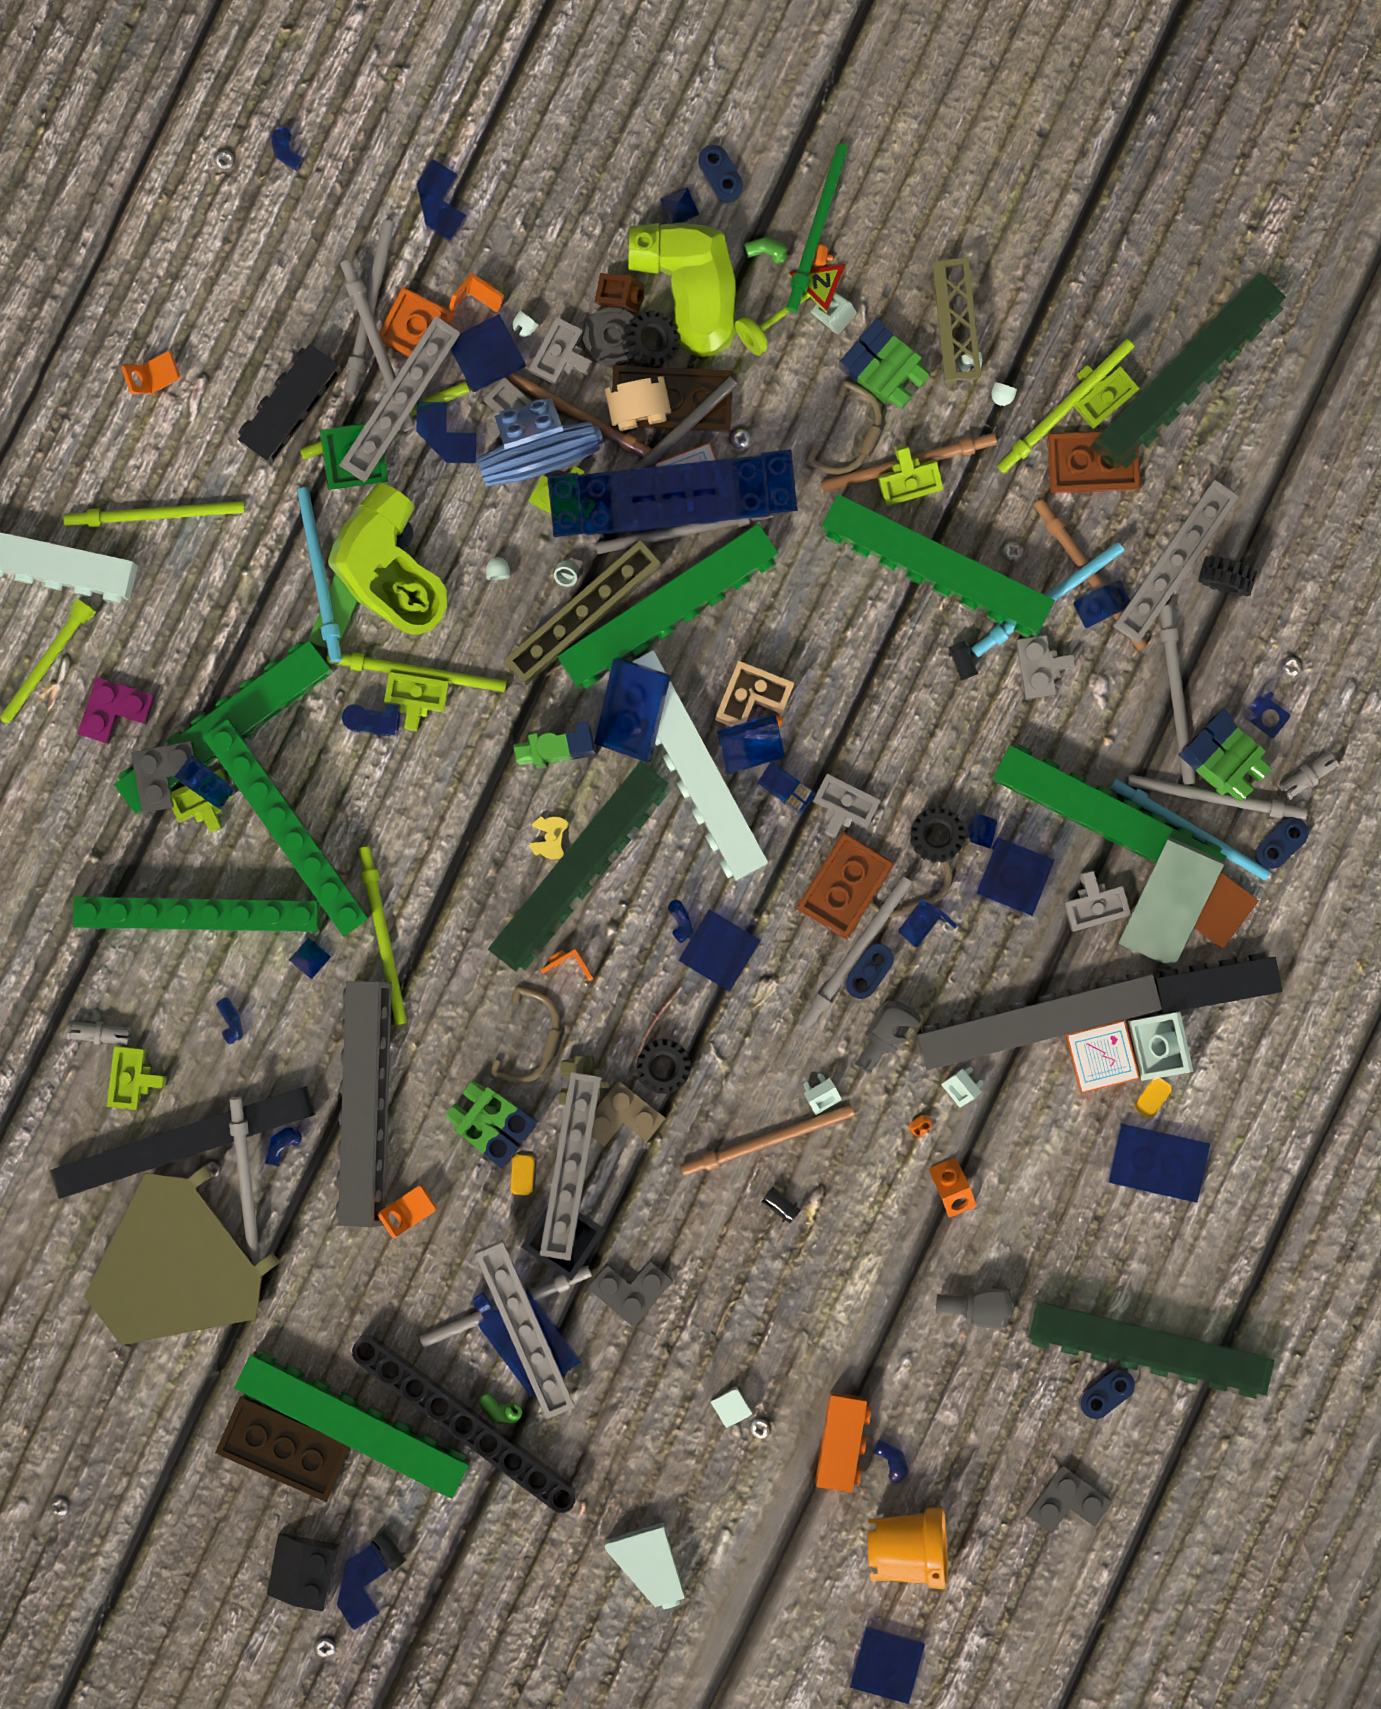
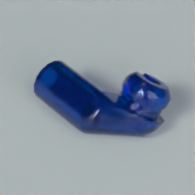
M280 127L274 130L271 135L274 156L293 170L298 171L304 162V158L290 150L289 141L292 134L288 128Z
M673 900L669 903L668 909L679 927L673 929L672 935L679 943H683L687 938L690 939L692 937L693 928L689 913L680 900Z
M289 1127L273 1135L269 1141L265 1164L280 1166L283 1150L291 1145L298 1146L302 1140L301 1132Z
M878 1439L872 1453L888 1461L890 1468L888 1477L892 1482H902L907 1477L909 1470L904 1453L900 1449Z

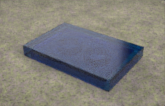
M620 657L613 658L594 744L646 763L650 762L653 756L671 675Z
M1120 1123L1107 1182L1198 1203L1210 1143Z

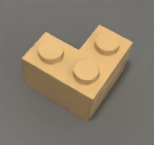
M738 661L715 720L743 731L754 704L783 714L794 682Z

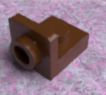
M600 273L594 302L601 306L627 308L631 312L638 313L645 297L644 284L633 276Z

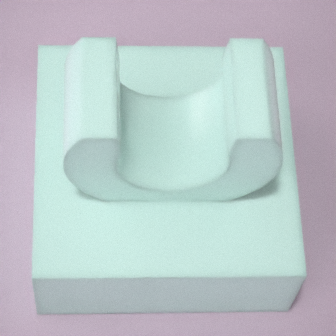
M972 1067L959 1070L941 1084L960 1108L982 1093L979 1088L983 1085V1081L979 1080L974 1083L969 1077V1074L973 1071Z
M822 1074L817 1075L820 1084L814 1088H811L807 1081L803 1083L806 1090L804 1095L815 1115L842 1100L831 1079L826 1080Z

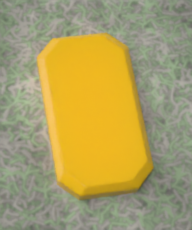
M1162 1078L1152 1079L1135 1102V1110L1146 1118L1154 1117L1171 1094V1085Z
M517 1153L512 1158L510 1190L515 1195H529L533 1192L535 1158L531 1154Z

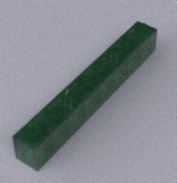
M1260 272L1102 432L1090 448L1098 455L1100 454L1101 458L1111 468L1115 469V472L1121 466L1127 469L1139 457L1135 451L1142 444L1148 448L1159 436L1156 430L1163 423L1168 427L1180 415L1177 409L1184 402L1189 406L1201 394L1198 387L1204 381L1210 385L1221 373L1218 367L1225 360L1230 364L1242 352L1239 346L1246 339L1251 343L1262 332L1263 329L1259 325L1266 318L1270 322L1276 318L1283 310L1280 304L1286 296Z
M640 761L497 936L488 950L515 972H518L520 968L526 971L536 959L533 952L539 945L545 947L554 937L555 933L552 929L559 921L564 924L572 915L574 909L571 906L576 899L579 898L583 901L593 889V886L590 884L597 874L602 877L613 864L609 859L615 851L621 854L631 842L628 835L635 827L640 830L651 817L647 814L654 804L659 807L667 798L669 792L666 789L669 783Z
M1037 1300L1032 1302L1025 1336L1032 1339L1031 1344L1049 1349L1050 1344L1062 1346L1061 1352L1079 1356V1352L1083 1351L1091 1353L1090 1358L1100 1362L1108 1363L1109 1358L1120 1360V1366L1138 1370L1139 1365L1149 1367L1151 1374L1168 1377L1170 1372L1180 1375L1179 1380L1191 1384H1197L1199 1379L1210 1382V1388L1227 1392L1228 1387L1240 1389L1239 1395L1257 1399L1258 1394L1267 1396L1275 1361L1269 1356Z

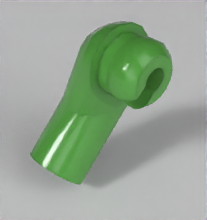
M763 237L744 243L748 258L766 253L772 256V260L776 264L784 263L788 259L787 246L783 242L771 237Z
M487 1392L477 1400L495 1423L512 1424L517 1422L522 1415V1409L518 1404L498 1403L490 1392Z

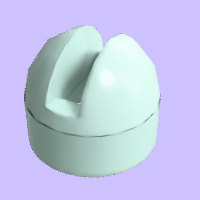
M520 310L515 316L512 326L515 332L522 327L519 335L526 337L531 335L539 324Z
M979 352L980 369L982 367L981 352ZM966 354L958 357V364L962 372L970 371L969 366H973L974 370L972 358Z
M995 382L991 393L992 399L1000 406L1008 405L1014 400L1017 389Z
M495 557L488 562L486 566L487 580L510 578V567L506 560Z
M571 560L561 561L554 572L555 581L565 587L574 585L579 576V567Z

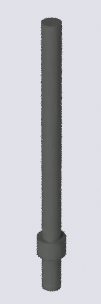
M731 376L728 377L626 474L622 473L614 480L616 484L599 499L603 506L608 508L623 493L627 494L635 486L633 483L738 386Z

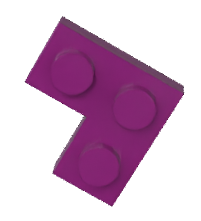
M96 677L77 734L108 744L117 716L147 724L155 696Z

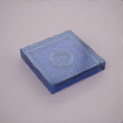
M500 314L460 333L450 349L473 393L526 367V363Z
M775 714L717 731L728 774L785 757Z
M709 909L678 961L730 992L761 940Z
M865 1626L849 1684L850 1688L909 1704L925 1643Z

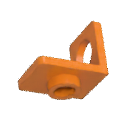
M471 272L452 295L448 310L453 312L469 293L493 311L498 312L501 309L504 295L496 290L490 282L480 279Z
M167 351L143 365L125 364L121 366L131 394H153L181 378L171 351ZM132 372L138 375L141 387L133 381Z
M576 949L567 954L564 950L557 952L548 958L550 964L540 970L542 974H545L574 956L588 980L594 979Z
M956 1158L929 1168L930 1175L941 1196L948 1217H953L976 1207L971 1188ZM957 1199H967L966 1202L960 1206H952L953 1202Z
M419 1185L378 1212L377 1215L391 1237L396 1238L435 1212L437 1206L424 1186ZM389 1213L398 1219L399 1228L390 1222Z

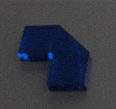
M432 159L416 183L424 221L427 228L452 242L467 219V215L443 201L458 179V174Z
M417 401L416 432L446 463L476 464L477 433L446 432L447 402Z
M369 1545L345 1563L337 1606L353 1631L380 1613L364 1587L386 1573L389 1568H385V1562L372 1545Z

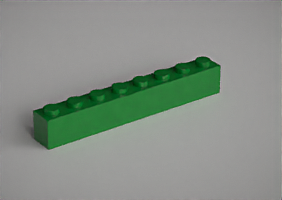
M837 494L821 526L822 532L826 533L825 538L838 545H841L843 541L853 546L851 550L864 558H868L871 555L879 559L878 564L888 570L895 571L896 568L906 572L905 577L912 582L921 585L924 581L934 586L932 590L943 597L948 598L949 595L959 598L961 599L959 604L972 611H976L979 608L988 613L986 617L998 624H1003L1005 621L1015 626L1013 629L1015 632L1027 638H1030L1031 634L1038 637L1054 605L1055 600Z
M757 524L558 655L557 658L577 689L584 686L587 690L601 680L599 675L608 669L610 673H613L626 664L624 659L634 653L637 657L651 647L649 642L658 636L663 640L676 631L674 626L684 620L687 624L701 615L699 609L705 605L710 604L713 607L726 598L724 593L734 587L737 591L751 582L749 576L757 571L763 574L776 565L774 560L778 558V552L760 525Z
M303 641L296 643L288 650L290 655L282 661L275 659L264 668L265 673L257 679L251 677L239 686L241 691L233 697L226 695L215 704L217 708L208 715L205 712L191 721V728L184 733L180 730L166 740L168 745L192 741L198 772L169 777L171 792L217 759L203 739V735L230 718L245 739L334 673L310 641H307L305 644ZM131 766L117 776L119 781L113 785L133 812L137 815H142L135 771Z
M230 718L203 735L202 737L342 936H346L369 920V916Z
M1016 744L1015 747L1009 745L991 779L1156 864L1168 836L1223 861L1227 857L1220 853L1222 850L1220 846L1210 841H1205L1203 844L1193 839L1195 834L1185 828L1178 827L1175 830L1167 826L1168 820L1155 813H1151L1148 816L1140 812L1141 807L1130 800L1124 799L1123 803L1112 797L1114 793L1107 788L1098 785L1095 789L1085 784L1087 779L1072 771L1068 775L1058 770L1060 765L1050 759L1043 758L1040 761L1032 757L1033 752L1020 744Z
M73 897V927L93 929L321 933V904L318 901Z
M260 1351L259 1354L253 1352L249 1356L234 1389L451 1499L453 1498L471 1462L465 1459L467 1454L454 1447L447 1450L439 1446L440 1441L437 1438L426 1433L420 1436L411 1431L413 1428L411 1425L396 1419L394 1423L384 1418L385 1413L376 1407L369 1406L366 1409L357 1404L358 1399L346 1392H342L339 1395L329 1390L331 1385L323 1380L315 1378L314 1381L303 1377L304 1372L301 1369L290 1364L284 1367L275 1362L277 1359L275 1356L265 1351Z

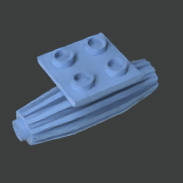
M552 398L546 400L539 399L533 401L530 405L518 409H507L501 414L496 415L495 420L503 444L476 459L485 486L520 482L568 467L599 451V444L603 443L604 440L599 425L593 426L591 421L561 425Z

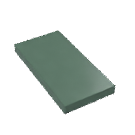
M1168 836L1118 944L1174 968L1225 861Z

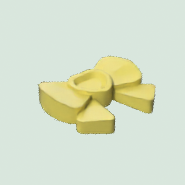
M539 817L532 826L547 832L545 835L546 841L530 843L531 850L537 856L542 854V856L552 860L564 858L565 853L561 845L563 843V833L569 827V822L560 817H549L546 820L544 817Z

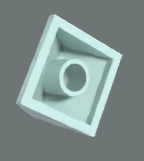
M1180 1012L1128 1021L1141 1081L1193 1072Z

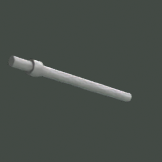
M383 220L366 293V299L373 316L395 224L390 220ZM361 319L352 357L348 358L346 366L348 375L344 393L351 396L356 395L360 374L364 373L366 364L364 355L368 336Z
M348 259L340 263L348 283L346 289L350 299L355 301L388 389L396 376L365 297L367 291L362 280H359L352 260ZM410 413L402 424L403 431H408L415 427Z
M771 505L747 510L746 507L735 510L733 514L596 542L595 545L597 554L633 547L639 540L645 545L738 525V527L749 526L750 522L772 518L773 512Z
M1165 605L1160 611L1162 623L1160 639L1161 643L1165 645L1180 753L1190 742L1176 643V641H1179L1178 628H1174L1171 605ZM1180 757L1183 784H1195L1194 769Z
M1129 774L1127 785L1130 787L1268 813L1269 817L1281 819L1282 816L1306 820L1308 813L1307 808L1287 805L1285 801L1277 799L1266 801L1246 797L1240 802L1229 793H1225L1222 796L1214 790Z
M902 876L825 988L812 999L810 1003L813 1005L799 1025L809 1031L822 1012L826 1013L832 1004L830 1000L913 882Z
M232 1097L229 1099L232 1121L229 1122L230 1135L234 1136L247 1253L251 1262L257 1265L261 1258L246 1134L249 1133L248 1122L244 1120L242 1097Z
M587 1265L579 1269L572 1281L562 1274H557L553 1276V1280L526 1291V1294L531 1303L556 1291L559 1293L571 1289V1285L592 1277V1273ZM496 1304L420 1336L421 1343L425 1348L501 1315Z

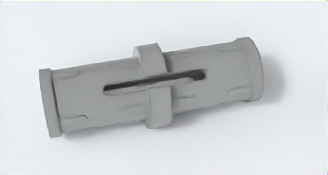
M1330 751L1325 752L1324 755L1308 766H1301L1298 773L1285 782L1280 783L1278 787L1281 792L1283 790L1286 791L1283 793L1285 798L1290 801L1307 787L1316 786L1320 778L1338 768V761L1332 760L1335 758Z
M70 1020L67 1029H72L70 1032H67V1039L94 1041L95 1045L112 1043L129 1046L131 1037H125L131 1034V1027L105 1025L103 1021H97L94 1024Z

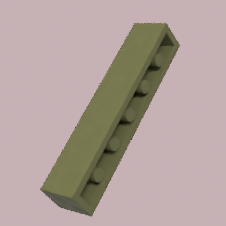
M639 540L504 659L506 665L527 686L551 665L558 655L569 649L660 569V561Z

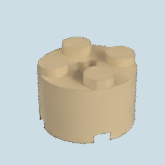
M658 377L659 383L653 384L651 378L617 385L618 391L613 393L610 387L606 388L605 394L612 426L618 425L620 431L637 428L638 421L648 420L649 425L667 421L666 415L671 413L664 377Z

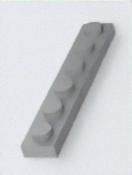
M437 316L433 318L339 465L363 482L368 479L460 335L459 331Z
M1215 479L1210 483L1113 627L1134 642L1138 643L1141 641L1238 499V495Z
M570 1073L540 1256L564 1260L571 1259L601 1077Z
M500 1240L475 1251L476 1259L546 1419L575 1408L572 1397L504 1241Z

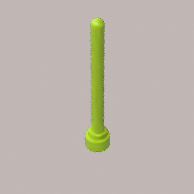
M79 598L74 600L70 606L72 610L69 615L71 617L1 714L2 722L10 723L79 625L81 623L85 624L87 620L90 621L97 612Z

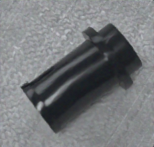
M962 641L948 647L950 651L948 656H952L961 681L979 674L968 650L971 648L970 645L967 646L966 642Z
M774 1187L771 1188L761 1201L762 1204H765L783 1218L781 1220L783 1223L786 1221L791 1224L801 1211L797 1207V1202L793 1204L776 1191Z
M386 1531L370 1542L387 1564L385 1566L386 1569L389 1567L393 1572L407 1561L404 1557L406 1553L404 1551L400 1552Z

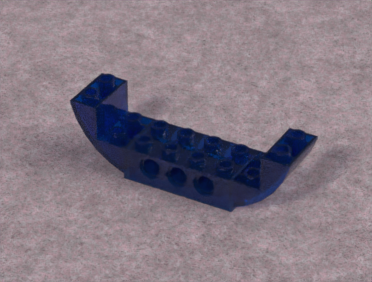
M791 449L762 452L761 455L583 475L569 473L547 476L554 537L640 532L732 522L798 511Z

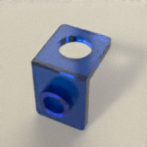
M1118 580L1074 601L1073 604L1084 627L1089 628L1114 614L1122 612L1130 599L1122 582ZM1114 590L1120 594L1122 604L1116 599Z
M1271 691L1263 696L1258 694L1248 706L1251 712L1245 719L1270 738H1275L1290 719V714L1271 700L1274 695ZM1266 710H1273L1278 714L1279 721L1276 726L1267 727L1262 722V715Z
M922 899L899 928L898 932L912 946L918 947L938 920L954 929L958 925L941 909Z

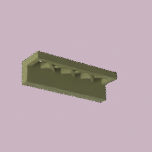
M969 257L933 261L945 386L955 385L957 380L980 378L981 371ZM963 266L964 278L955 286L946 278L945 268ZM964 283H965L966 293H964V292L960 289V288L964 285ZM947 285H948L951 289H953V291L951 292V294H950L949 296H948V288H947ZM956 293L967 300V307L960 316L949 307V302ZM967 313L969 317V323L963 319ZM950 315L953 316V317L956 319V321L952 324V326H951V317H950ZM959 323L970 330V337L963 345L952 336V331ZM970 343L972 346V352L966 349ZM954 345L959 348V351L955 355ZM963 352L973 359V371L956 372L955 361Z

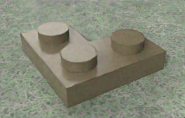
M618 1080L595 1110L591 1137L605 1147L624 1123L647 1142L666 1118Z

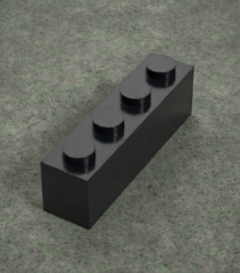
M311 344L306 349L301 348L292 360L294 363L288 373L284 371L278 377L274 384L276 387L270 397L266 395L260 401L256 409L259 412L252 421L248 419L238 432L240 435L238 441L270 466L342 372L339 364Z
M1266 952L1248 955L1249 961L1237 963L1236 957L1218 960L1219 966L1208 968L1207 963L1189 966L1190 972L1178 974L1177 968L1159 971L1160 977L1154 978L1162 1007L1158 1014H1167L1282 993L1276 956L1267 957Z

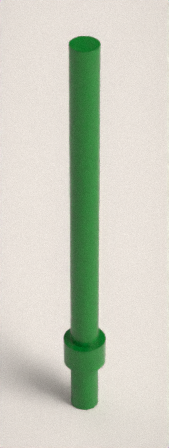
M838 143L798 271L793 274L790 283L792 290L786 310L792 313H797L803 292H807L810 283L808 276L848 151V146Z

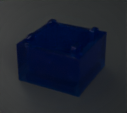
M998 837L993 842L973 895L1024 916L1031 917L1035 912L1055 859Z

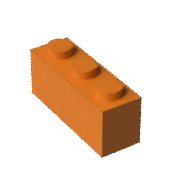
M829 1392L815 1479L816 1487L853 1493L854 1485L859 1486L862 1467H857L858 1456L864 1455L867 1437L862 1436L863 1425H869L871 1417V1406H867L866 1398Z

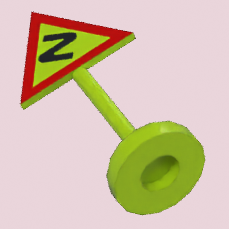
M846 264L811 269L808 276L810 283L807 292H804L800 304L811 297L827 313ZM791 272L788 275L792 278L793 274L797 272ZM785 306L760 325L749 317H741L735 321L736 332L743 344L753 354L760 356L768 348V341L764 331L787 315L789 311L786 310Z

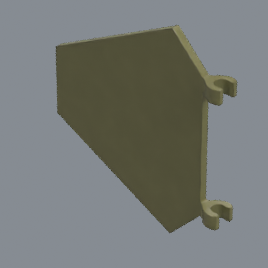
M207 1165L196 1171L190 1178L145 1173L84 1296L120 1345L257 1318L262 1275L279 1264L280 1261L274 1253H271L257 1265L251 1262L197 1190L199 1185L214 1175Z

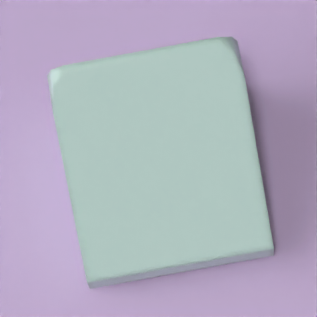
M836 292L827 313L818 304L811 310L814 316L836 334H840L857 314L852 304Z
M737 1386L710 1401L726 1428L752 1415L750 1407Z

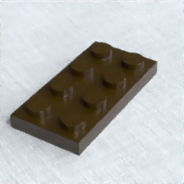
M613 365L612 393L618 391L617 385L646 378H651L652 384L659 383L658 377L663 376L671 413L666 415L667 421L649 425L648 420L638 421L637 428L673 430L728 377L731 376L733 378V371ZM732 391L691 430L730 432Z
M241 1395L215 1454L327 1502L351 1448L283 1413Z

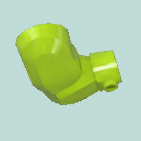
M655 223L630 226L629 270L659 274V271L671 276V293L674 302L672 326L676 324L678 329L674 332L675 334H680V339L676 343L680 344L679 346L688 354L699 357L717 355L730 347L736 336V281L725 236L722 231L705 225L688 223L663 225Z
M379 482L344 524L332 546L328 563L360 604L402 632L420 635L432 630L442 620L447 608L446 588L439 577L417 564L406 551L396 545L397 535L402 534L415 507L397 489Z

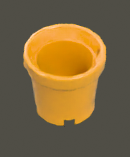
M942 1506L927 1508L924 1513L869 1518L868 1524L876 1525V1530L868 1531L869 1567L877 1568L878 1574H870L871 1581L925 1583L928 1587L945 1589L947 1587V1534L945 1513Z

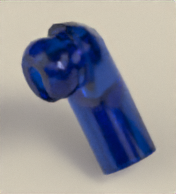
M228 997L223 998L216 1003V1007L229 1028L222 1031V1036L228 1044H233L236 1040L240 1041L244 1035L241 1018Z

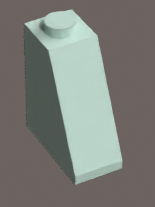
M664 1522L605 1540L604 1545L608 1554L654 1607L662 1605L663 1609L672 1608L680 1604L679 1600L684 1599L683 1586Z

